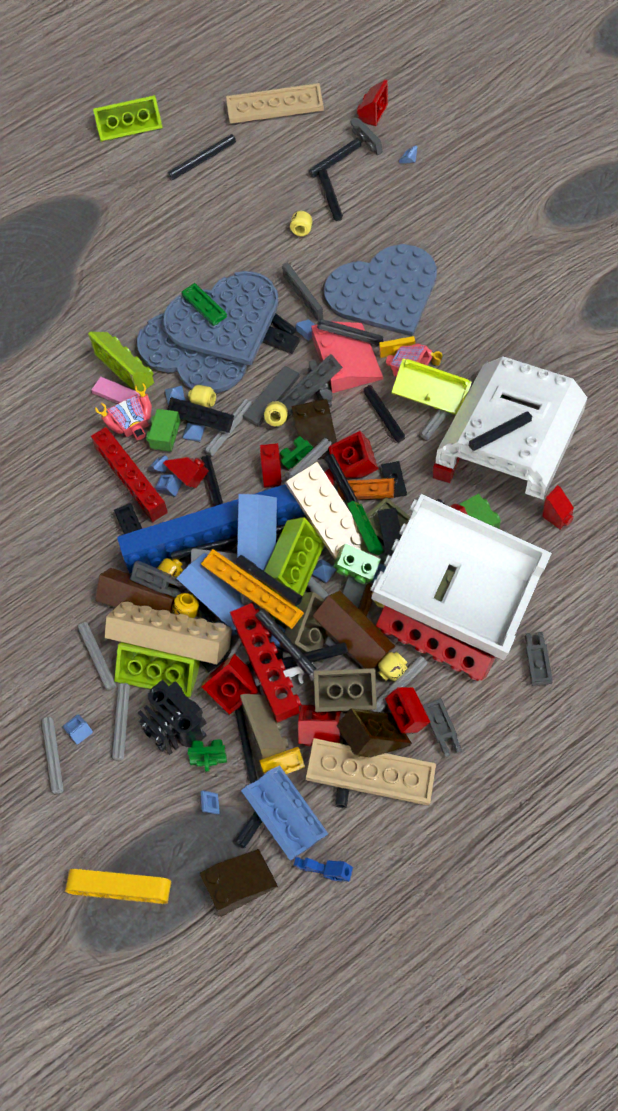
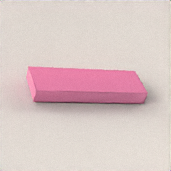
M100 377L92 388L93 394L117 404L136 394L140 396L136 391L103 377Z

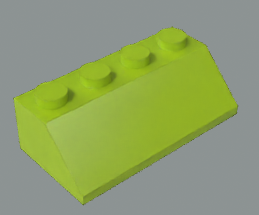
M155 95L93 109L101 141L163 128Z
M90 331L88 333L94 354L132 390L136 391L135 386H137V389L142 391L144 389L142 383L146 385V389L154 384L152 370L149 367H145L137 356L134 357L126 346L123 347L117 337H112L108 332Z
M305 517L287 520L265 569L266 573L301 596L304 595L325 545Z
M120 642L117 648L115 682L151 689L162 679L168 686L176 681L186 697H191L199 672L200 660Z

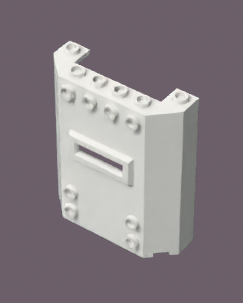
M500 357L483 364L437 449L435 463L453 469L456 459L459 457L527 480L525 494L544 499L584 412L587 396L573 378L510 358ZM505 395L539 406L540 408L537 410L500 397ZM526 411L532 414V421L475 451L469 448V441Z
M421 494L419 499H414L410 510L413 511L408 524L404 523L400 530L401 539H396L391 550L394 553L392 556L388 555L384 566H386L385 571H380L377 580L374 581L370 591L373 592L371 599L504 660L511 649L516 637L515 633L551 553ZM450 564L457 569L441 602L434 599V596Z

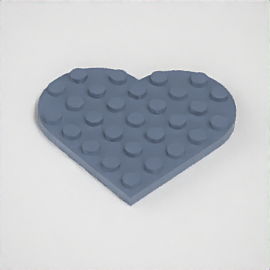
M405 244L390 246L377 253L370 263L357 261L335 269L325 283V300L330 309L342 318L413 336L436 282L437 268L435 261L422 248Z
M241 271L235 272V275L228 278L223 277L214 285L212 290L202 289L227 313V318L215 326L208 322L181 295L173 299L167 306L164 313V326L167 335L174 343L187 349L252 365L277 311L279 300L278 292L270 279L256 272Z
M164 313L150 319L148 324L138 334L137 347L142 360L149 367L167 373L178 371L180 379L190 389H193L196 385L211 387L215 393H220L235 386L246 372L247 364L187 349L174 343L166 333Z

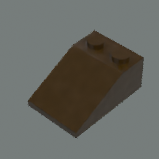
M327 399L291 406L297 437L300 436L307 440L313 447L325 438L331 441V445L337 442ZM329 449L318 460L325 459L326 456L330 455Z
M350 708L337 724L342 737L351 747L352 753L358 757L371 758L409 747L412 744L406 733H401L393 715L390 713Z
M259 849L219 862L199 873L220 917L278 887Z

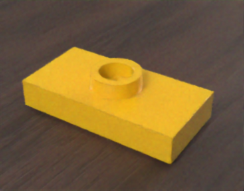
M411 336L380 342V357L395 356L401 346L414 345L415 338Z
M299 747L259 760L263 774L277 766H280L285 774L305 767Z

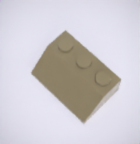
M315 592L303 595L298 608L304 614L292 629L287 626L285 631L287 637L301 653L325 647L327 630L312 617L325 599ZM323 659V660L316 661V662L323 663V662H324V659Z
M375 668L314 671L315 712L349 711L350 708L377 710Z
M260 694L240 695L262 759L286 751V748H289L285 736L281 737L279 730H282L280 722L277 723L276 719H274L266 696Z

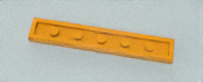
M214 549L210 551L201 563L204 568L262 609L264 608L291 629L304 614L299 608Z

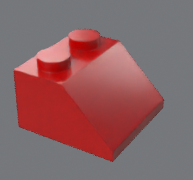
M383 80L371 87L368 93L364 95L361 105H358V118L365 124L377 126L387 108L388 80Z
M361 431L328 447L330 454H334L345 477L362 478L379 470L370 441Z
M235 653L211 672L201 686L229 715L242 705L240 695L256 694L258 691L249 667Z
M301 705L298 718L299 744L312 746L314 738L340 744L341 732L337 724L341 721V711L315 712V705Z

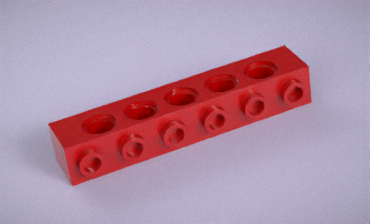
M105 427L91 435L96 450L152 523L167 514L165 501L108 428Z
M250 603L231 611L230 615L278 723L299 714L301 702L298 695H293L292 681L289 676L285 677L283 673L286 669L282 659L278 660L275 655L278 651L274 642H269V631L255 617L259 609H255L253 604ZM250 625L256 626L252 630L247 629V627ZM256 642H263L262 646H254ZM264 659L271 660L268 664L262 663ZM272 676L279 677V679L276 681L269 680ZM280 693H285L287 695L283 699L277 698V696Z
M384 606L376 624V627L380 628L382 633L398 637L399 642L415 646L417 651L433 655L432 658L436 661L446 662L450 664L452 669L459 672L464 671L468 673L471 679L479 681V679L482 681L487 677L496 658L485 651L388 606ZM397 620L402 622V630L397 627ZM415 629L419 630L421 634L420 639L415 637ZM432 638L438 641V647L432 645ZM449 647L456 650L455 657L450 655ZM467 656H470V657L473 658V660H474V665H473V666H472V665H469V664L467 663V661H466Z

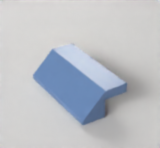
M257 494L238 495L237 558L243 555L263 571H265L276 546L277 497Z
M204 553L189 564L177 577V580L228 627H232V630L235 632L236 628L231 619L230 612L245 606L242 604L240 592L201 565L207 557V554ZM253 604L255 609L259 608L258 605Z
M280 766L269 770L259 780L241 790L290 861L328 835V832Z

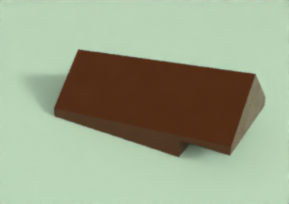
M109 568L99 575L96 602L112 606L114 609L121 602H131L133 605L149 606L154 610H167L172 613V606L176 597L165 593L162 594L130 580L132 574Z
M340 590L329 595L312 616L327 630L326 634L335 643H346L348 648L347 654L363 669H374L388 652H392L396 648Z

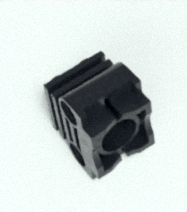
M162 679L151 688L148 693V700L153 711L148 705L144 707L148 718L141 710L137 712L140 718L138 722L143 727V732L149 738L152 736L157 741L155 745L161 752L165 750L169 755L173 753L169 743L175 750L179 748L176 739L183 746L190 748L193 741H201L207 736L201 729L207 724L206 720L202 717V709L195 701L186 697L176 681L168 686Z

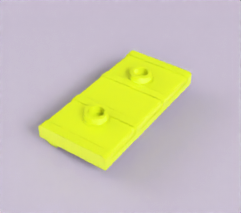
M403 358L391 394L399 395L456 415L469 392L472 382L454 374Z

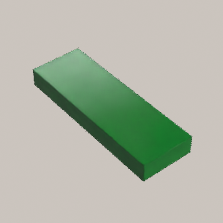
M196 283L181 291L182 296L213 326L227 318V313Z
M351 501L347 505L369 552L379 556L384 550L363 506L355 501Z

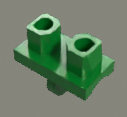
M300 436L294 440L293 443L297 448L292 452L288 448L280 451L281 462L289 470L297 465L314 448L307 440Z
M221 739L211 741V746L204 747L202 741H193L191 748H188L190 765L204 766L205 772H210V766L218 765V763H227L225 745H223Z

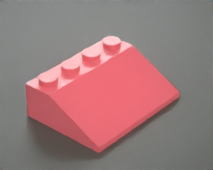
M335 322L365 331L362 323ZM317 324L311 326L312 339L320 361L322 362L332 354L343 367L328 381L332 393L383 380V375L370 343L319 330Z

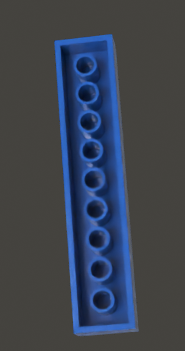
M286 484L255 493L257 495L277 497L276 526L286 524L287 520L307 518ZM238 499L118 536L117 539L129 574L132 573L136 561L143 562L152 567H158L165 558L172 560L170 552L238 536Z

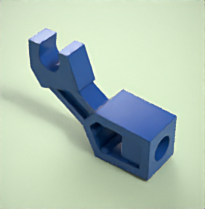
M296 857L294 866L297 868L323 874V877L332 881L350 882L353 867L344 861L327 860L325 865L310 858L303 860L300 857Z

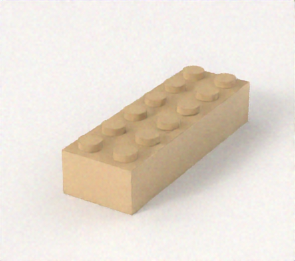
M121 602L106 616L105 638L213 664H218L230 649L232 627H228L223 623H211L205 619H193L184 614L176 615L167 610L159 611L149 606L133 605L131 602Z

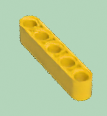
M70 869L65 892L81 896L167 904L171 880L152 876Z

